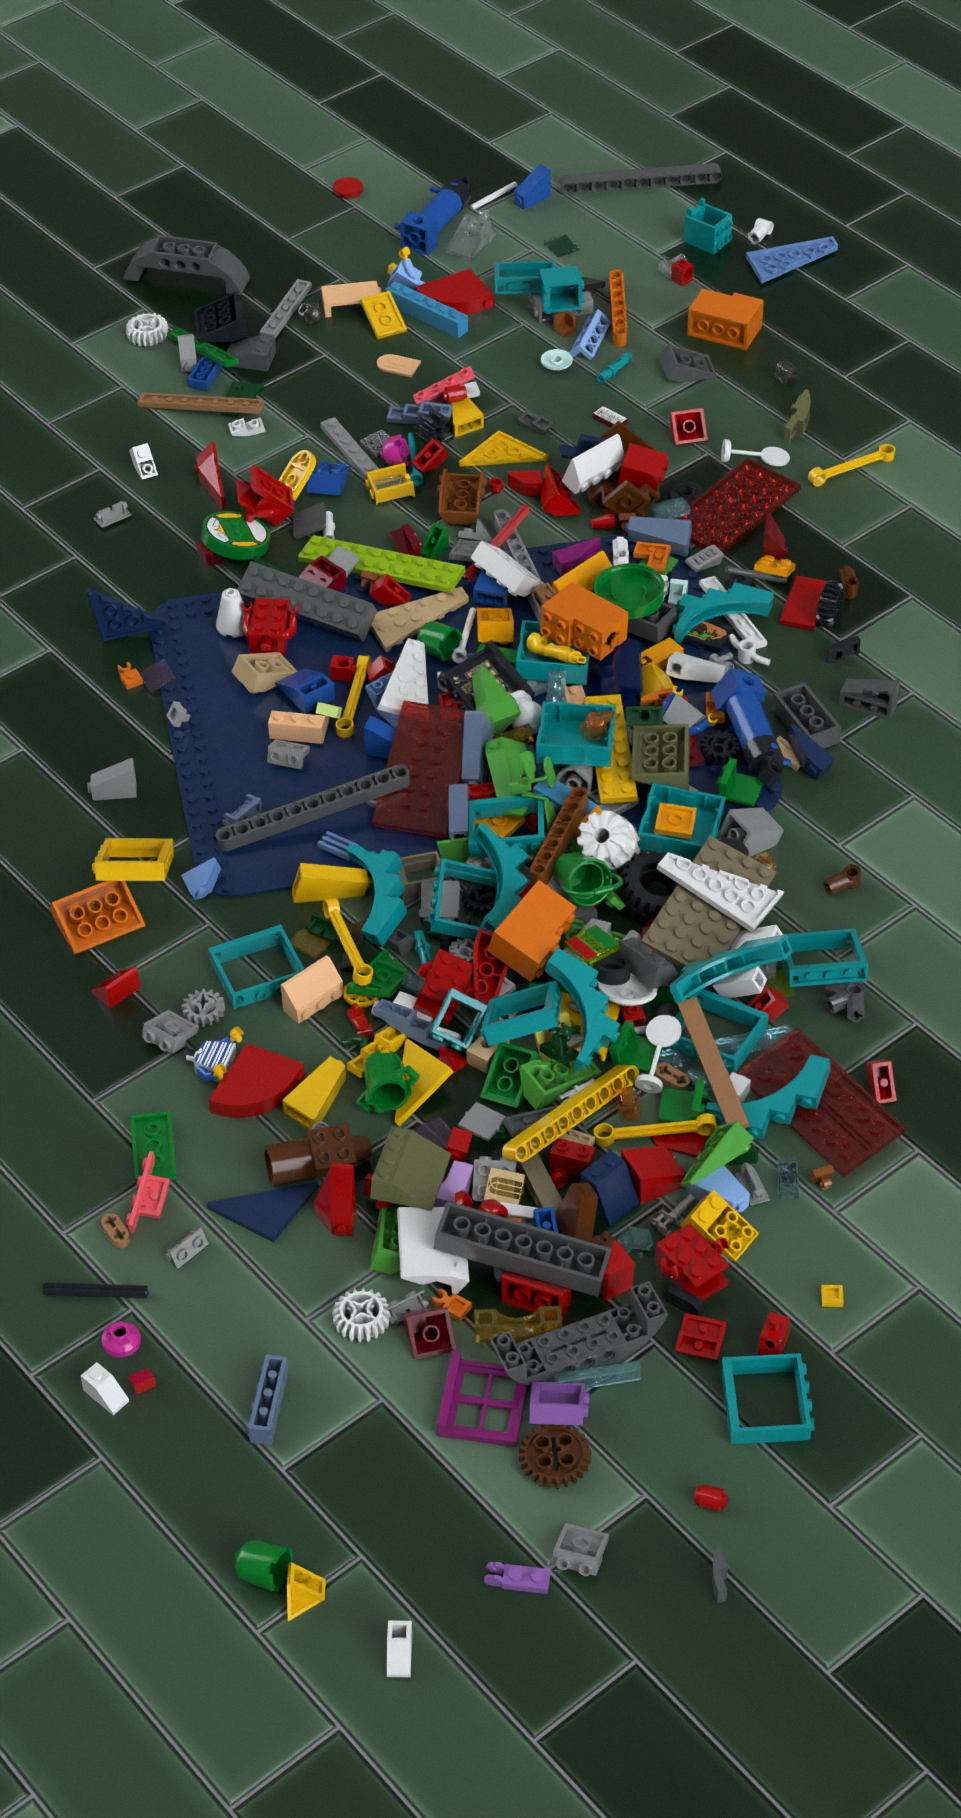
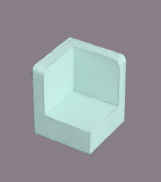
M671 579L668 604L676 606L678 599L681 600L683 594H688V580Z

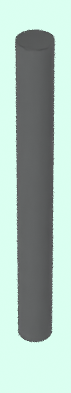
M731 566L725 567L726 573L779 583H786L787 578Z

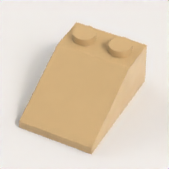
M280 652L239 654L232 669V673L251 693L266 692L277 686L275 682L298 672Z

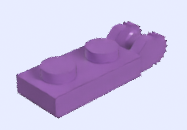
M488 1562L486 1565L488 1572L495 1573L494 1575L489 1574L485 1576L484 1583L488 1585L502 1587V1589L548 1594L551 1569L511 1564L504 1565L501 1562Z

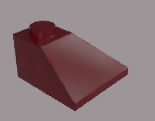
M767 513L763 557L770 555L777 560L784 559V556H787L788 546H785V537L771 513Z
M448 1307L426 1308L402 1313L406 1335L414 1360L456 1350Z

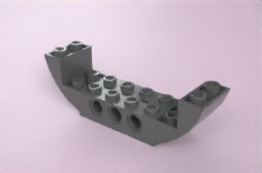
M158 235L157 238L141 245L123 277L124 280L138 281L145 268L225 278L226 293L231 294L237 291L238 295H242L250 279V275L242 262L230 251L219 246L218 242Z
M648 1281L631 1287L629 1303L519 1343L515 1342L510 1331L490 1337L489 1340L506 1373L514 1381L524 1385H532V1381L563 1382L626 1359L629 1354L644 1345L660 1329L668 1313L652 1284Z

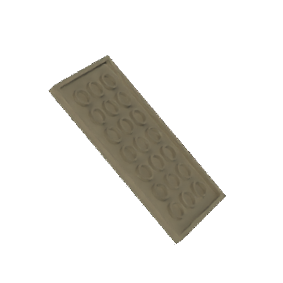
M709 836L692 862L700 866L702 864L710 866L709 869L718 872L722 870L746 878L750 883L759 886L763 884L769 887L777 873L712 836ZM678 883L642 938L641 943L652 948L655 953L663 956L666 960L684 968L689 963L709 960L717 952L729 950L743 926Z

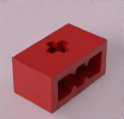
M557 1138L550 1150L551 1169L560 1168L567 1170L568 1173L581 1176V1172L595 1162V1147Z

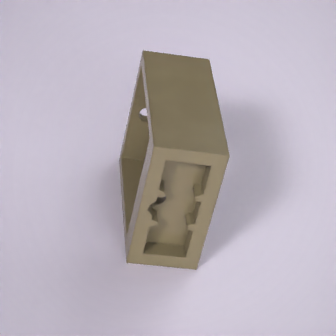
M438 851L400 858L403 867L397 875L401 877L402 883L406 888L401 894L402 899L420 896L422 881L436 880V877L408 882L405 873L435 869V866H439L442 859L439 858ZM444 875L443 881H449V877Z

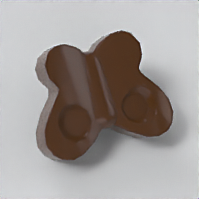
M603 1231L602 1235L592 1238V1243L612 1248L614 1240L618 1241V1238L610 1236L608 1231Z

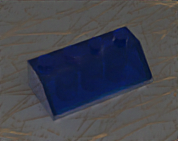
M626 639L601 661L599 660L601 694H621L622 702L644 692L640 642Z

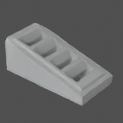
M711 545L687 558L685 563L695 572L719 565L723 558V553L715 545Z

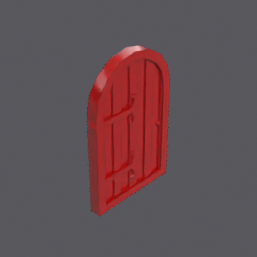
M696 1131L652 1136V1141L656 1146L665 1145L668 1151L697 1157L702 1151L707 1136H702Z

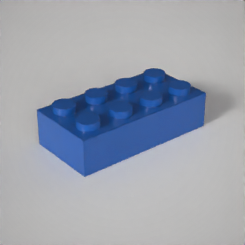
M202 356L187 379L188 387L207 391L222 365Z

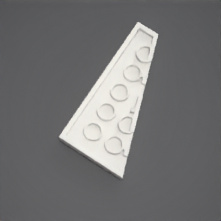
M407 639L377 707L378 710L424 723L428 722L429 704L425 644L423 642Z
M669 852L656 868L752 933L784 894V891H774L768 889L766 885L760 884L759 886L750 883L746 878L722 870L718 872L709 869L710 866L704 864L702 866L694 864L687 858Z

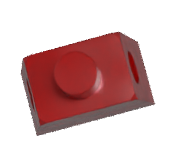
M773 1312L768 1313L760 1334L757 1356L782 1354L790 1333L789 1317ZM769 1342L774 1343L775 1347H768Z

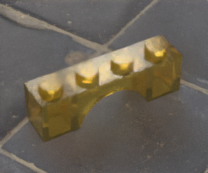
M542 1306L533 1314L521 1318L504 1316L496 1309L474 1310L476 1343L490 1342V1337L510 1331L515 1341H522L562 1327L561 1306Z

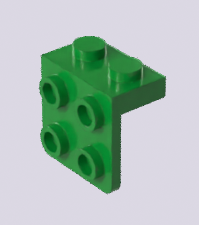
M730 758L727 765L724 764L722 777H718L717 780L718 795L726 797L728 801L754 806L763 783L757 777L736 773L737 759Z
M625 1020L622 1027L618 1029L620 1033L615 1043L611 1042L609 1045L613 1065L636 1066L639 1071L650 1072L657 1046L650 1043L648 1038L636 1035L633 1022Z
M696 1079L695 1092L665 1088L662 1094L659 1121L666 1123L696 1120L699 1115L704 1114L705 1104H702V1102L707 1100L708 1089L704 1088L705 1080Z

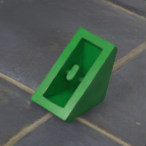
M436 522L433 523L422 545V549H420L421 554L433 560L449 548V530Z

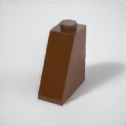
M589 1182L571 1184L555 1216L557 1226L563 1235L592 1242L598 1196Z

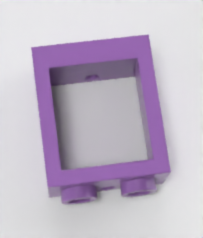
M532 1381L529 1424L583 1426V1418L588 1417L589 1392H585V1383Z

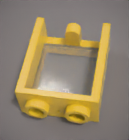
M405 463L366 472L367 479H365V485L367 489H370L371 500L374 499L376 505L409 495L415 497L414 483L411 481L410 475L406 474Z

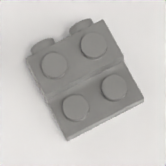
M167 1010L144 1023L142 1037L147 1043L158 1045L162 1051L175 1053L185 1047L187 1039L198 1033L199 1026Z
M565 1523L553 1551L552 1565H556L560 1570L572 1569L578 1571L583 1576H589L590 1574L596 1576L602 1563L609 1534Z

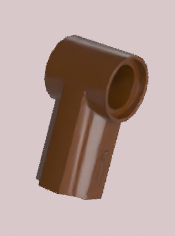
M850 565L843 566V568L839 569V577L841 583L845 586L844 596L847 599H854L858 594L859 580Z
M855 864L847 865L843 872L823 880L825 891L828 895H833L847 888H858L860 886L861 869Z

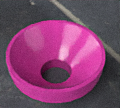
M115 1322L104 1330L101 1341L102 1347L108 1355L123 1358L130 1356L140 1347V1332L130 1322ZM118 1329H124L126 1334L117 1337L114 1335V1332Z

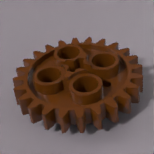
M541 1424L540 1430L533 1427V1434L527 1432L526 1439H522V1446H519L520 1468L525 1469V1476L531 1475V1482L538 1479L540 1487L544 1483H547L548 1489L551 1488L552 1484H555L556 1488L559 1489L561 1483L568 1487V1481L576 1484L577 1477L583 1478L584 1472H588V1464H591V1449L589 1448V1441H585V1435H578V1428L571 1431V1425L563 1428L562 1425L556 1427L554 1424H550L549 1427H546L544 1424ZM552 1439L556 1443L558 1471L554 1470Z

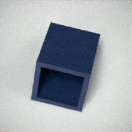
M609 1150L581 1172L580 1183L589 1182L598 1196L596 1217L609 1228L639 1205L626 1162L613 1151Z

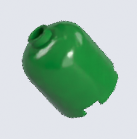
M436 621L425 623L419 630L417 641L425 644L426 654L444 662L446 660H453V650L458 647L459 640L462 641V633L459 629Z
M260 1539L249 1540L235 1553L236 1573L240 1579L268 1591L279 1592L287 1582V1575H285L289 1563H293L292 1550L285 1546Z

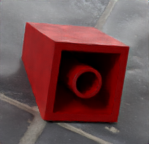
M630 443L621 466L617 487L627 480L638 489L645 483L653 489H658L660 482L663 483L666 475L663 472L667 471L670 462L667 461L668 454Z
M665 1145L621 1150V1159L626 1162L640 1205L684 1188L680 1184L686 1176L685 1170L682 1166L679 1167L674 1154L669 1152Z

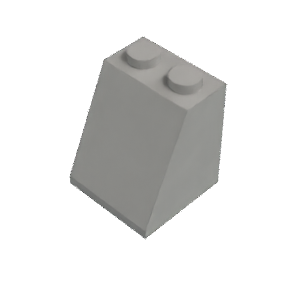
M763 807L730 809L718 832L717 840L723 838L737 839L748 848V857H751L776 846L784 830Z

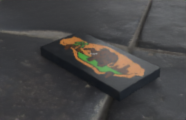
M706 620L692 628L681 642L721 652L728 640V636L732 633L733 626ZM672 630L665 636V638L670 637L674 640V634H672Z

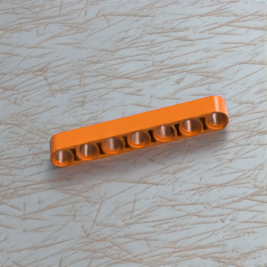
M615 269L609 273L613 345L623 347L627 344L624 275L621 270Z

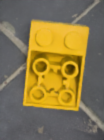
M714 1189L700 1200L680 1224L681 1227H684L690 1223L702 1236L713 1241L719 1238H726L729 1249H722L723 1253L721 1255L734 1262L737 1261L759 1234Z

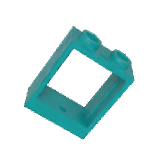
M453 988L449 989L429 1033L433 1034L432 1038L443 1043L445 1040L451 1043L450 1047L457 1051L466 1050L488 1006ZM451 1000L477 1012L463 1042L437 1030Z

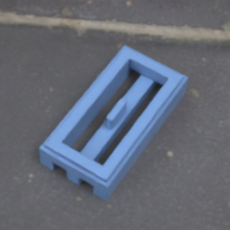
M329 831L326 832V836L322 837V841L319 840L317 842L319 848L350 861V857L345 852V849L349 844L356 847L359 846V844Z

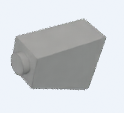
M133 758L91 774V782H87L88 793H92L93 801L137 797Z

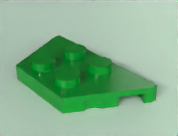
M384 948L369 964L373 968L371 983L362 986L352 981L347 986V993L390 998L409 978V971L396 958L392 959L389 956V951ZM360 973V974H359V975H362V976H367V974H364V973Z

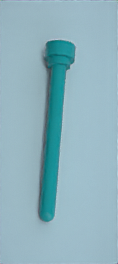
M410 432L408 433L410 459L412 461L417 454L414 434ZM411 464L412 473L410 474V479L413 481L414 486H419L423 483V475Z

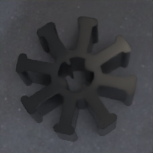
M430 409L429 416L423 413L421 418L424 422L416 423L415 427L420 430L416 433V436L427 444L432 439L442 442L445 439L442 436V432H449L450 427L446 425L450 422L449 418L434 409Z

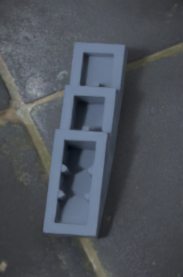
M421 401L420 405L405 404V408L390 406L387 422L420 424L424 422L421 415L425 413L429 416L430 409H434L450 419L453 405Z
M381 999L373 1008V1012L386 1023L423 1045L438 1051L439 1047L447 1048L450 1045L445 1040L442 1043L432 1038L433 1034L429 1033L433 1023L417 1018L416 1010Z

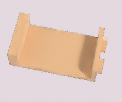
M377 281L321 286L325 318L332 317V306L361 304V298L381 293V287H378Z

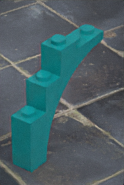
M734 582L732 588H728L727 592L709 588L702 598L683 594L681 600L678 599L676 604L678 619L677 624H674L672 629L674 641L681 643L685 635L692 628L713 617L737 613L757 614L768 617L773 606L774 592Z
M482 822L477 826L472 837L484 849L495 870L497 898L494 908L484 917L480 928L494 933L522 900L518 895L523 892L529 880L519 870L525 865L529 856L516 844L509 847L504 840L499 838L491 828Z
M349 844L345 850L351 861L367 869L372 875L375 888L373 907L361 931L368 942L383 947L408 912L403 900L399 898L406 889L401 877L397 875L402 869L403 864L400 856L394 851L389 852L382 849L378 854L375 851H367L361 846L356 847Z
M787 934L746 941L738 949L717 952L709 960L687 964L681 970V975L669 985L675 1003L685 1001L699 990L730 975L756 966L785 960L793 953Z
M557 948L548 960L545 972L556 979L568 991L580 1012L584 1029L583 1046L573 1069L581 1072L584 1066L588 1068L591 1064L594 1052L598 1053L602 1046L607 1048L611 1042H616L620 1035L618 1032L620 1024L605 1015L609 1009V1006H607L609 997L595 989L598 984L596 979L598 971Z
M810 1055L804 1068L784 1088L762 1099L741 1103L749 1122V1127L745 1128V1130L754 1139L763 1140L770 1120L779 1124L785 1123L790 1125L797 1105L804 1108L817 1109L831 1071L830 1059ZM708 1102L705 1108L706 1113L713 1114L716 1117V1123L726 1124L718 1103Z

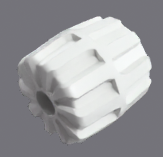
M604 810L600 815L596 812L588 816L589 820L586 823H581L579 827L581 836L577 837V844L581 848L583 856L594 857L604 861L610 867L612 873H619L620 869L624 868L633 856H639L640 848L637 841L640 838L633 825L626 818L612 811Z

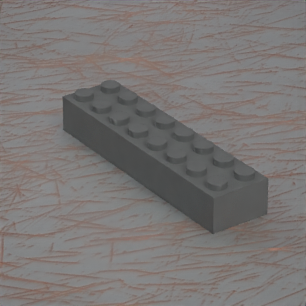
M252 561L237 589L241 598L251 603H255V598L290 599L291 611L296 609V604L299 608V613L295 618L364 642L377 614V609L370 602Z
M449 1201L446 1203L437 1228L433 1249L597 1297L599 1296L612 1250L609 1247Z

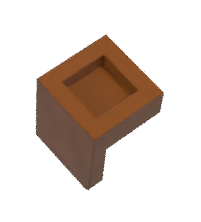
M569 311L555 314L554 331L562 338L576 333V317Z

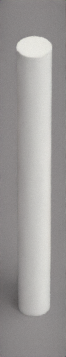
M514 181L471 204L469 207L473 211L516 188L518 185Z

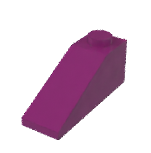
M597 537L553 551V566L562 577L600 552L601 539Z

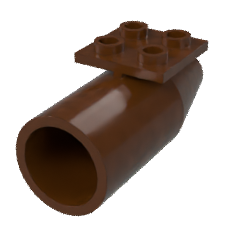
M348 1123L308 1130L307 1138L264 1146L265 1165L271 1186L324 1177L327 1175L332 1163L355 1165L372 1156L368 1136L350 1135Z

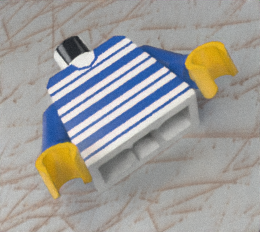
M234 1027L230 1031V1035L223 1039L204 1041L199 1051L188 1049L186 1060L194 1062L195 1073L205 1082L215 1081L220 1083L237 1057L235 1042L240 1043L242 1041L241 1035L244 1032L239 1027Z

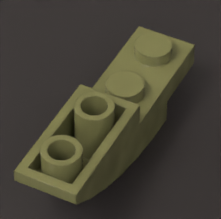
M807 389L798 396L796 403H793L790 408L792 415L789 422L783 427L785 441L790 442L796 433L803 435L807 428L811 404L810 393Z

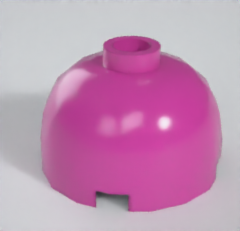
M401 434L388 438L383 444L381 458L389 466L405 463L407 467L410 464V460L407 461V456H410L408 444L405 438L401 439Z

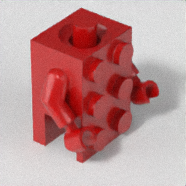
M253 464L249 468L251 483L249 481L242 482L239 479L236 481L238 502L242 507L248 508L245 512V521L253 522L254 517L264 518L268 523L278 526L295 510L292 489Z
M255 598L254 607L250 602L249 608H245V602L242 603V608L245 612L242 628L245 636L249 639L250 654L280 652L285 656L288 640L296 633L297 618L295 616L299 613L297 604L296 609L291 611L290 599Z
M439 949L434 960L427 961L424 965H421L416 973V976L419 975L424 978V982L413 1009L435 1019L449 989L452 988L475 999L478 991L474 989L473 981L470 979L474 970L473 964ZM451 1000L441 1022L449 1025L455 1010L458 1009L460 1004Z
M689 1223L674 1233H668L661 1241L656 1243L655 1264L660 1268L663 1277L669 1278L676 1286L696 1295L703 1301L728 1286V1279L721 1272L728 1269L730 1265L720 1254L723 1253L722 1249H729L726 1238H719L713 1241L702 1236Z

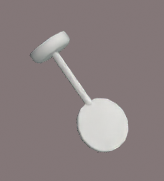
M728 439L723 440L721 461L725 463L729 461L731 454L761 456L765 463L772 466H784L790 459L789 454L778 447H766L761 452L731 449V441Z
M657 1016L646 1027V1036L649 1042L657 1047L649 1074H641L635 1080V1086L644 1092L660 1093L662 1091V1081L654 1076L661 1048L674 1045L682 1033L680 1022L673 1016Z

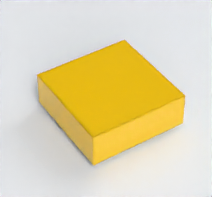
M821 1285L822 1307H843V1285Z

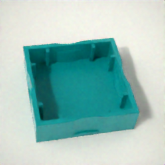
M522 620L515 668L522 678L557 683L565 680V683L586 685L590 655L587 653L584 655L580 649L572 645L570 648L579 651L583 657H586V662L584 664H571L556 658L553 659L530 653L527 649V639L532 632L540 634V622Z
M543 701L540 728L538 729L536 742V763H544L545 757H550L553 764L610 767L616 725V705H581Z
M652 783L646 812L642 817L638 831L640 840L637 841L640 851L669 852L694 861L709 836L717 839L724 814L726 797ZM660 803L697 808L691 840L659 835V833L654 834Z

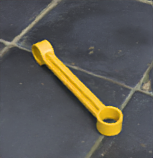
M882 444L877 452L822 470L820 467H815L809 472L808 480L818 487L823 485L829 477L878 460L890 462L894 460L895 447L891 444Z
M358 656L357 670L343 717L336 721V733L339 737L348 738L354 734L353 717L366 674H368L366 669L371 665L370 656ZM343 726L349 727L347 729H341V727Z
M337 898L325 899L323 901L324 915L327 919L330 918L354 968L353 981L362 986L370 984L373 977V968L363 962L340 914V905ZM358 973H364V974H367V976H362V975H359Z
M709 1113L699 1115L696 1120L613 1128L608 1123H601L594 1128V1136L597 1145L607 1147L612 1145L617 1139L696 1131L702 1136H710L716 1130L717 1123L716 1117ZM601 1133H609V1134H611V1135L608 1136V1137H599V1136H598V1135L601 1134Z

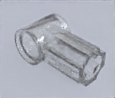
M680 253L668 262L665 260L661 261L657 272L671 279L672 264L682 258L687 260L685 255Z

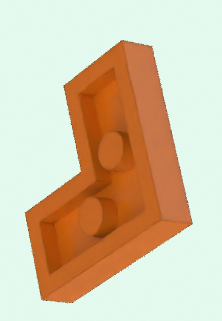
M637 541L633 556L634 558L648 559L647 566L657 572L664 573L671 545Z

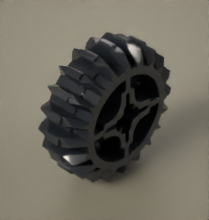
M828 580L824 585L816 615V621L819 625L832 628L837 622L845 597V586L843 583L836 580Z

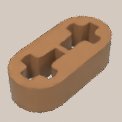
M667 1063L657 1064L654 1076L659 1078L664 1086L670 1089L688 1090L690 1078L687 1074Z
M114 1213L105 1214L101 1218L103 1232L115 1248L122 1249L127 1247L130 1243L129 1231L119 1216ZM111 1222L112 1224H114L115 1227L112 1228V1226L107 1223Z

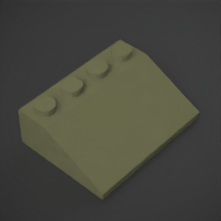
M689 724L633 726L632 779L649 785L658 783L689 791Z
M392 1126L371 1179L370 1199L432 1211L451 1158V1153L413 1130Z

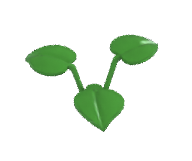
M523 751L517 756L523 763L526 777L510 780V792L512 795L522 794V797L544 801L548 834L557 818L554 804L549 801V798L528 794V791H531V783L546 779L549 788L555 787L556 774L553 769V763L550 757H545L544 771L546 775L535 779L536 765L533 753L531 751Z

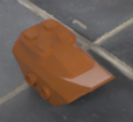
M447 469L443 470V475L439 476L437 495H439L438 512L444 522L447 524L472 525L476 522L481 499L485 498V488L487 486V478H485L484 471H481V475L448 473Z

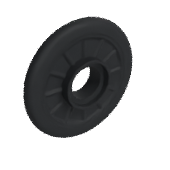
M684 481L671 486L668 496L677 505L694 506L704 499L705 491L697 483Z

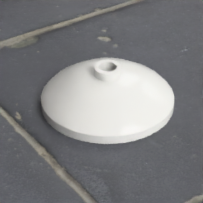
M632 973L629 981L622 985H606L598 982L599 992L609 997V1001L622 1006H638L648 1003L656 997L658 988H651Z

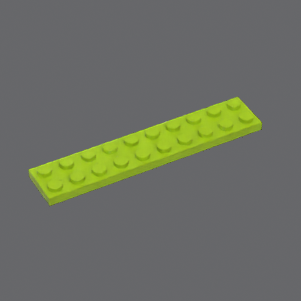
M316 535L310 538L298 555L299 562L311 563L321 555L329 559L337 546H340L361 558L351 571L352 573L361 574L365 570L378 574L380 577L387 573L399 583L452 593L466 572L465 566Z

